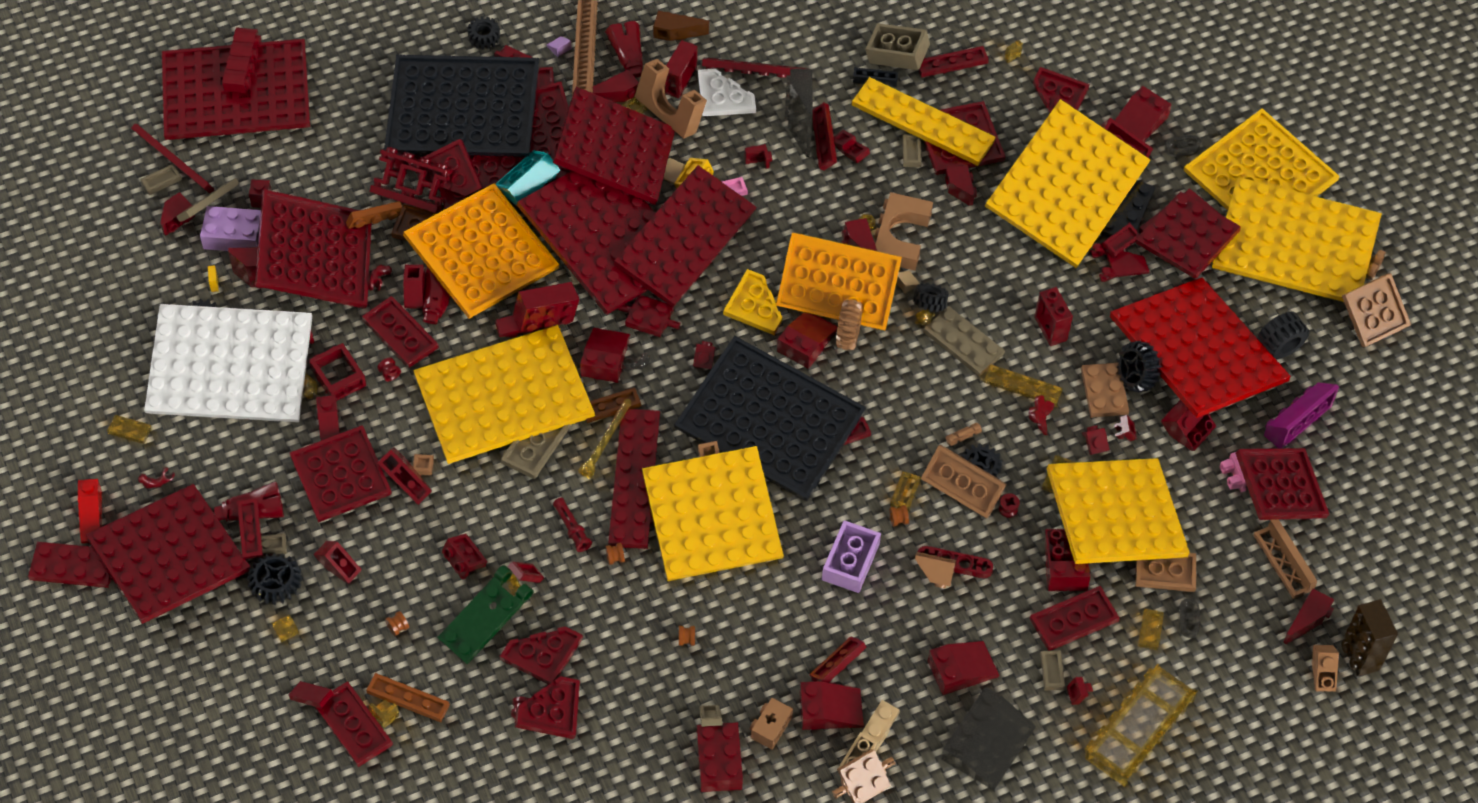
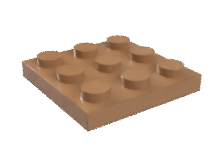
M1391 273L1342 295L1362 347H1367L1411 325Z

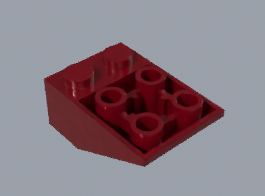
M1045 529L1048 591H1088L1090 582L1089 563L1075 564L1065 529Z

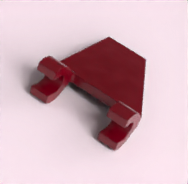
M1100 243L1093 244L1094 250L1090 251L1092 258H1098L1106 254L1111 267L1102 268L1103 274H1099L1101 282L1109 281L1115 277L1148 274L1150 272L1144 256L1122 251L1112 258Z

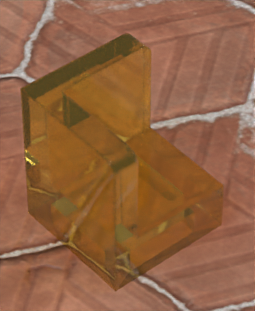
M386 699L377 706L373 703L368 705L369 711L383 728H386L399 717L398 706L395 703L391 705Z

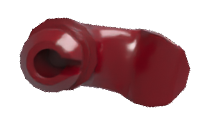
M380 264L372 271L368 285L369 291L373 290V286L380 291L382 280L378 277L390 275L392 272L390 266Z
M164 467L159 478L154 479L147 477L146 474H141L138 477V482L142 483L144 488H158L173 480L175 473L172 472L169 476L165 475L169 468Z

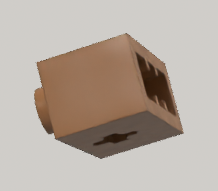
M771 698L768 704L764 703L762 706L761 716L758 720L754 719L750 730L751 739L773 750L793 718V708Z

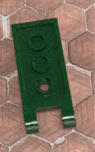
M505 565L497 569L494 577L437 637L467 665L534 593V590L526 583L518 588L515 596H512L504 589L502 585L513 574ZM491 603L497 604L495 609H490Z

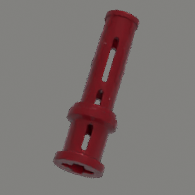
M564 498L556 499L553 502V506L567 527L568 537L574 541L575 549L578 552L589 549L592 541L584 533V527L577 523Z

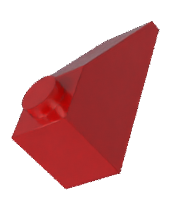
M98 479L78 480L81 543H89L86 534L102 527V489Z

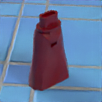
M628 21L624 23L623 32L621 23L611 24L605 33L625 71L629 70L635 78L641 77L643 55L640 25L636 21Z
M426 266L423 322L436 325L438 319L442 318L451 296Z
M277 481L266 484L251 492L227 499L225 502H222V505L214 507L215 516L219 521H239L237 501L257 498L260 518L284 517Z

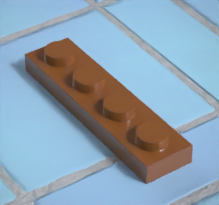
M377 673L374 674L366 689L367 694L438 722L443 720L450 706V703L446 700Z

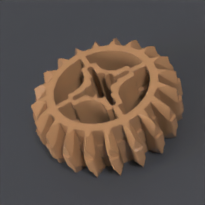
M845 300L841 307L836 345L843 350H854L858 341L863 307L862 303L857 300Z

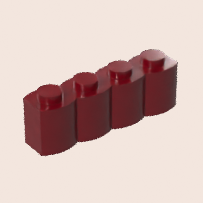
M236 27L223 75L222 84L224 91L246 93L247 87L250 88V75L254 73L255 68L254 59L257 60L258 57L257 47L261 45V35L258 34V29Z

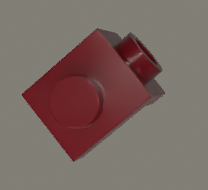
M766 144L750 146L744 150V160L746 164L764 162L765 169H769L770 162H772L771 151L767 150Z
M706 341L696 344L693 366L712 370L717 347H713V343Z
M1098 425L1087 427V431L1082 432V436L1086 437L1089 455L1110 450L1105 428H1098Z

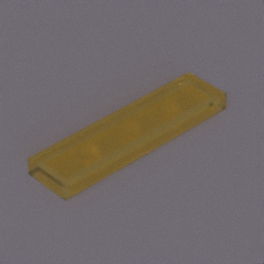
M991 364L984 380L986 384L1032 399L1043 395L1045 401H1051L1055 406H1057L1063 390L1061 387Z

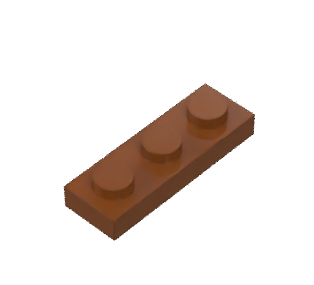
M398 201L351 212L346 224L348 228H360L369 223L377 224L382 220H393L398 217L402 205Z

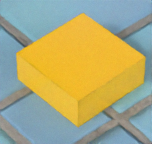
M215 265L208 266L211 292L219 291L216 267Z

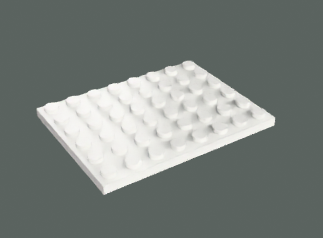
M160 304L144 409L145 413L299 422L312 313Z

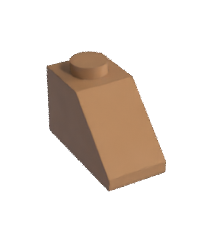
M920 552L916 553L915 560L929 581L935 583L934 586L946 588V586L951 585L956 560Z

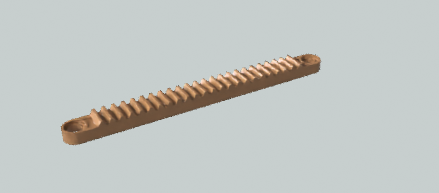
M578 0L572 95L576 86L591 93L593 92L597 0Z

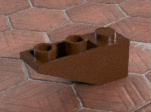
M658 11L653 25V38L674 41L708 35L710 20Z

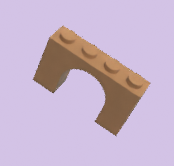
M655 59L644 65L635 98L663 122L670 125L683 139L697 132L707 100L697 91L693 90L682 95L678 109H675L668 102L664 90L669 68L660 60Z
M890 192L889 199H885L883 205L885 213L880 215L879 224L881 226L876 228L874 238L877 239L875 243L877 251L901 256L900 267L916 271L921 245L900 241L889 230L899 223H912L928 227L933 202Z

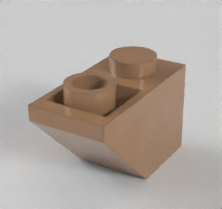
M1313 645L1312 669L1315 691L1336 692L1339 652L1334 645Z

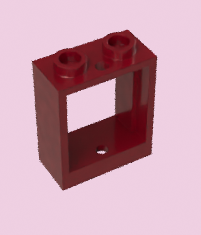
M681 40L666 65L669 68V72L664 86L665 94L678 99L681 97L697 70L698 46Z
M1057 287L1039 292L1034 316L1050 347L1066 342L1072 323V313Z
M343 343L332 346L329 350L309 359L311 371L327 395L336 396V401L367 386L365 375ZM344 357L354 374L331 385L320 368Z

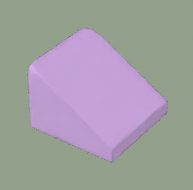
M561 36L547 44V47L557 57L572 49L571 41Z

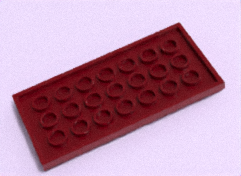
M697 165L614 260L613 264L674 308L751 217L757 207Z

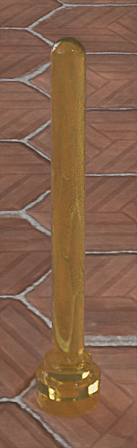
M630 399L624 400L590 459L581 464L578 472L582 476L591 479L594 475L595 464L630 407Z

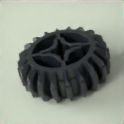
M1135 341L1127 343L1126 346L1122 347V351L1118 352L1120 358L1116 359L1119 362L1117 366L1119 369L1118 375L1121 376L1120 380L1123 381V386L1127 387L1129 391L1137 393L1151 390V388L1155 387V383L1159 381L1158 376L1161 375L1158 371L1162 367L1159 365L1160 358L1157 357L1158 352L1154 351V346L1146 342Z
M275 552L273 557H269L266 554V559L264 560L259 557V563H253V569H249V576L247 577L248 587L254 597L257 596L260 602L264 600L268 604L272 601L274 605H276L277 601L284 604L285 598L291 600V594L297 595V589H301L300 582H302V572L298 567V563L293 561L290 556L285 558L283 553L279 557H277ZM264 573H266V576H265L264 578H262V581H261V582H259L260 579H261V577H262V575H263ZM290 576L289 581L284 585V581Z

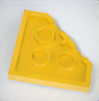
M747 269L726 305L723 315L775 335L782 323V315L778 311L776 301L767 286L765 276Z

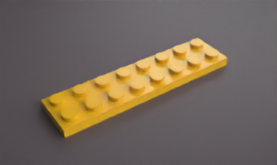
M871 77L868 78L852 100V106L977 166L995 142V136Z

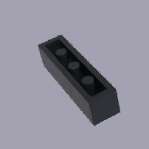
M854 67L853 83L865 84L868 78L871 77L890 87H897L898 72Z

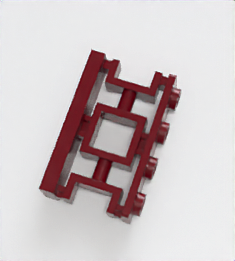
M393 147L380 149L381 156H379V160L387 162L383 179L379 177L374 178V185L370 186L369 192L434 213L443 211L444 205H442V202H444L445 198L436 195L440 180H450L449 175L453 170L449 169L447 164L437 162L436 165L431 163V159L424 157L417 159L414 158V154L408 152L401 154L397 152L398 149ZM388 156L409 162V164L401 163L400 170H394L395 159L388 158ZM422 167L441 172L442 174H434L433 182L426 180L428 170ZM407 169L420 173L416 189L403 185ZM395 177L397 178L395 188L402 190V192L382 186L381 184L388 185L390 178ZM424 187L431 189L428 199L435 202L414 195H422Z

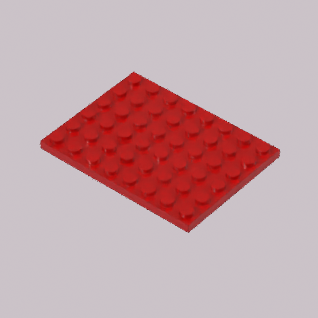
M1203 277L1113 310L1110 313V318L1131 342L1141 341L1154 346V351L1158 352L1157 357L1160 358L1159 365L1162 366L1158 369L1161 373V378L1196 418L1290 380L1291 376L1268 352Z

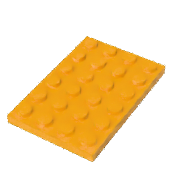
M792 232L776 306L839 320L843 302L850 299L857 300L862 303L863 307L861 325L886 330L902 257Z

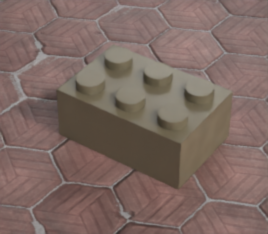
M877 23L865 50L870 64L919 70L930 46L927 30Z

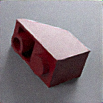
M968 165L947 167L945 182L948 193L969 206L973 205L974 198L977 197L976 187L972 185L973 174L969 172Z
M180 192L164 202L160 224L165 236L195 217L193 215L182 222L176 217L192 206Z
M405 265L403 278L404 308L423 309L426 276L424 265Z

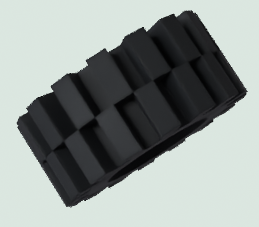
M481 16V19L477 17L475 21L472 20L471 24L468 25L469 42H471L472 46L475 45L477 49L481 47V50H484V47L490 49L491 45L495 47V43H499L500 28L495 19L492 18L490 20L488 16L484 19V16ZM480 31H489V32H490V33L487 34V35H479V34H478V32H480Z
M921 283L916 286L913 302L919 308L923 307V310L929 309L932 312L933 310L939 312V310L943 311L946 308L949 292L946 288H941L940 285L935 286L934 283L932 285Z

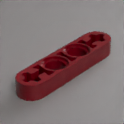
M922 546L917 551L939 557L946 556L949 559L956 560L954 573L988 578L993 572V563L986 558L930 546ZM963 560L968 561L970 566L963 568L959 565V562ZM982 566H986V571H982Z

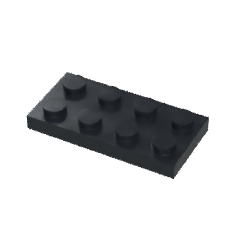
M1137 180L1100 235L1111 237L1128 223H1131L1138 230L1155 191V186Z

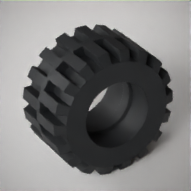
M1291 311L1270 320L1261 329L1257 339L1278 360L1298 350L1307 340L1310 331L1297 313Z

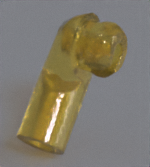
M305 373L304 384L306 385V390L304 391V396L312 399L317 394L318 383Z

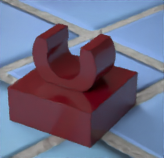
M1128 415L1120 417L1121 423H1116L1114 428L1117 431L1121 430V432L1116 433L1115 436L1118 439L1126 437L1130 442L1137 440L1135 423Z
M1075 677L1066 686L1072 705L1080 704L1089 696L1088 692H1093L1091 683L1085 684L1083 677Z

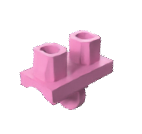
M1231 453L1229 459L1221 462L1220 469L1223 474L1231 472L1233 475L1227 479L1230 490L1239 488L1240 492H1244L1247 490L1246 482L1236 454Z

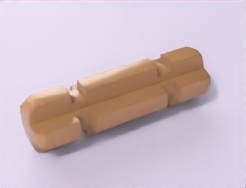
M978 423L970 425V428L967 426L956 431L954 435L952 433L946 436V442L949 446H953L958 443L957 441L960 443L971 438L973 434L977 435L982 432L981 426Z

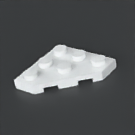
M717 69L698 70L700 95L707 100L702 116L756 113L755 96L750 91L746 92L740 88L738 83L722 76L721 72Z

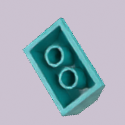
M533 150L530 153V157H525L495 185L509 201L517 205L519 200L541 189L547 182L555 179L560 169L553 163V159L548 153Z

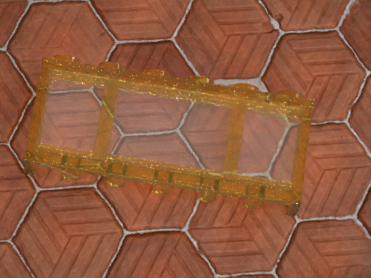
M1159 664L1154 669H1148L1143 677L1145 680L1135 685L1132 690V696L1130 698L1127 696L1120 705L1122 708L1119 712L1115 710L1109 718L1110 723L1107 726L1103 725L1097 733V739L1095 741L1091 740L1085 748L1087 750L1085 759L1124 787L1128 785L1133 773L1136 774L1145 758L1148 759L1157 743L1160 744L1165 733L1174 727L1177 718L1185 713L1189 703L1195 701L1198 690H1192L1162 669Z

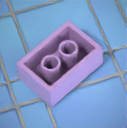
M207 206L200 234L203 249L228 251V248L258 247L261 210Z
M844 520L823 567L822 580L859 593L880 545L881 533Z

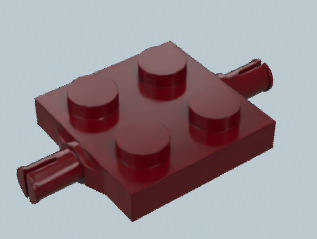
M643 295L638 296L632 306L624 304L618 309L619 311L629 313L625 326L657 337H661L663 331L668 326L679 330L681 322L671 320V315L674 311L673 307Z

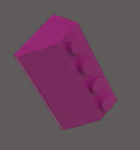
M1320 382L1313 387L1309 386L1304 391L1303 396L1300 398L1296 397L1290 404V407L1283 408L1277 418H1272L1266 423L1264 436L1277 448H1284L1332 407L1339 386L1337 384Z

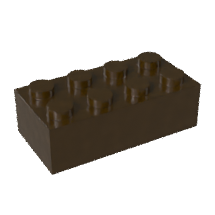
M1381 599L1358 605L1341 642L1342 650L1344 653H1347L1350 659V666L1352 670H1355L1358 677L1380 671L1398 636V632Z

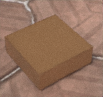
M414 454L413 468L418 474L432 475L434 455Z

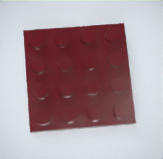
M984 101L940 110L995 136V142L978 166L1005 161L1006 156ZM923 140L936 175L946 173L947 167L968 165V168L978 167Z
M1180 191L1136 238V244L1197 279L1240 232L1241 226Z
M363 425L289 453L318 523L392 495L391 488L381 466L377 463V456Z
M1305 448L1238 449L1235 453L1259 520L1318 519L1329 516L1328 508Z

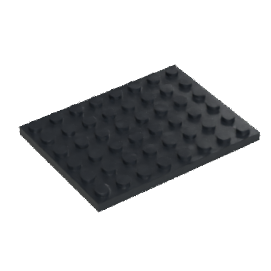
M396 54L384 149L393 147L398 149L397 152L401 154L404 152L430 154L458 139H462L469 155L530 157L540 64L539 58Z
M734 336L674 424V428L703 444L717 441L720 453L757 446L765 479L808 501L866 412V407Z

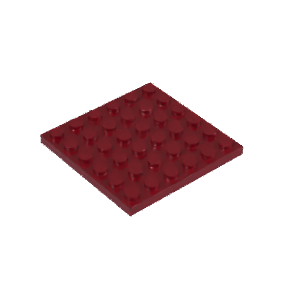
M576 86L553 163L655 205L658 201L675 131L668 124Z
M264 189L261 201L255 286L365 309L368 302L372 223L365 224L360 228H348L346 221L350 213L359 210Z
M194 484L86 534L88 542L141 624L249 572L250 565L242 557L241 552Z

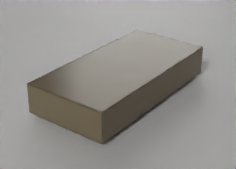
M903 134V167H921V138L912 134Z
M171 164L141 178L140 181L148 195H152L181 181L182 177L174 164Z
M1061 650L1041 651L1040 660L1044 691L1065 690Z
M719 705L699 707L702 727L722 725Z

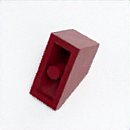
M325 541L313 554L325 569L347 584L362 570L338 541Z

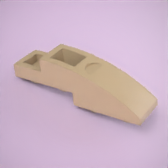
M881 700L839 768L870 749L877 752L890 732L889 729L900 713V710Z

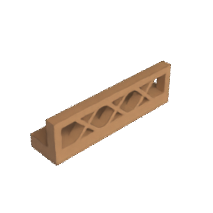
M1279 519L1270 520L1268 527L1254 532L1253 536L1293 599L1311 592L1312 588L1315 589L1318 582ZM1269 533L1273 539L1272 543L1264 541L1261 536ZM1272 549L1281 551L1282 559L1274 557L1271 553ZM1282 565L1291 567L1292 575L1284 573L1281 569ZM1292 581L1301 583L1303 589L1295 591L1291 585Z

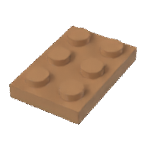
M1119 363L1082 365L1081 372L1091 418L1129 414L1124 383L1120 380L1121 376L1118 375L1119 369L1117 366Z
M1189 553L1188 557L1136 560L1135 587L1195 592L1196 554Z

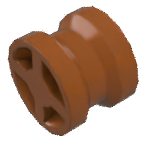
M902 505L900 508H889L893 527L900 523L904 525L909 524L906 505Z
M617 543L616 546H605L609 565L617 561L620 563L625 562L621 543Z
M401 611L396 612L392 618L388 617L385 619L389 630L394 636H397L401 630L410 628Z
M679 626V646L684 644L695 646V626H690L689 628Z

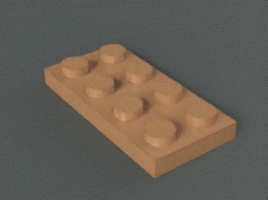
M942 445L937 447L921 477L923 481L985 518H989L1007 485Z

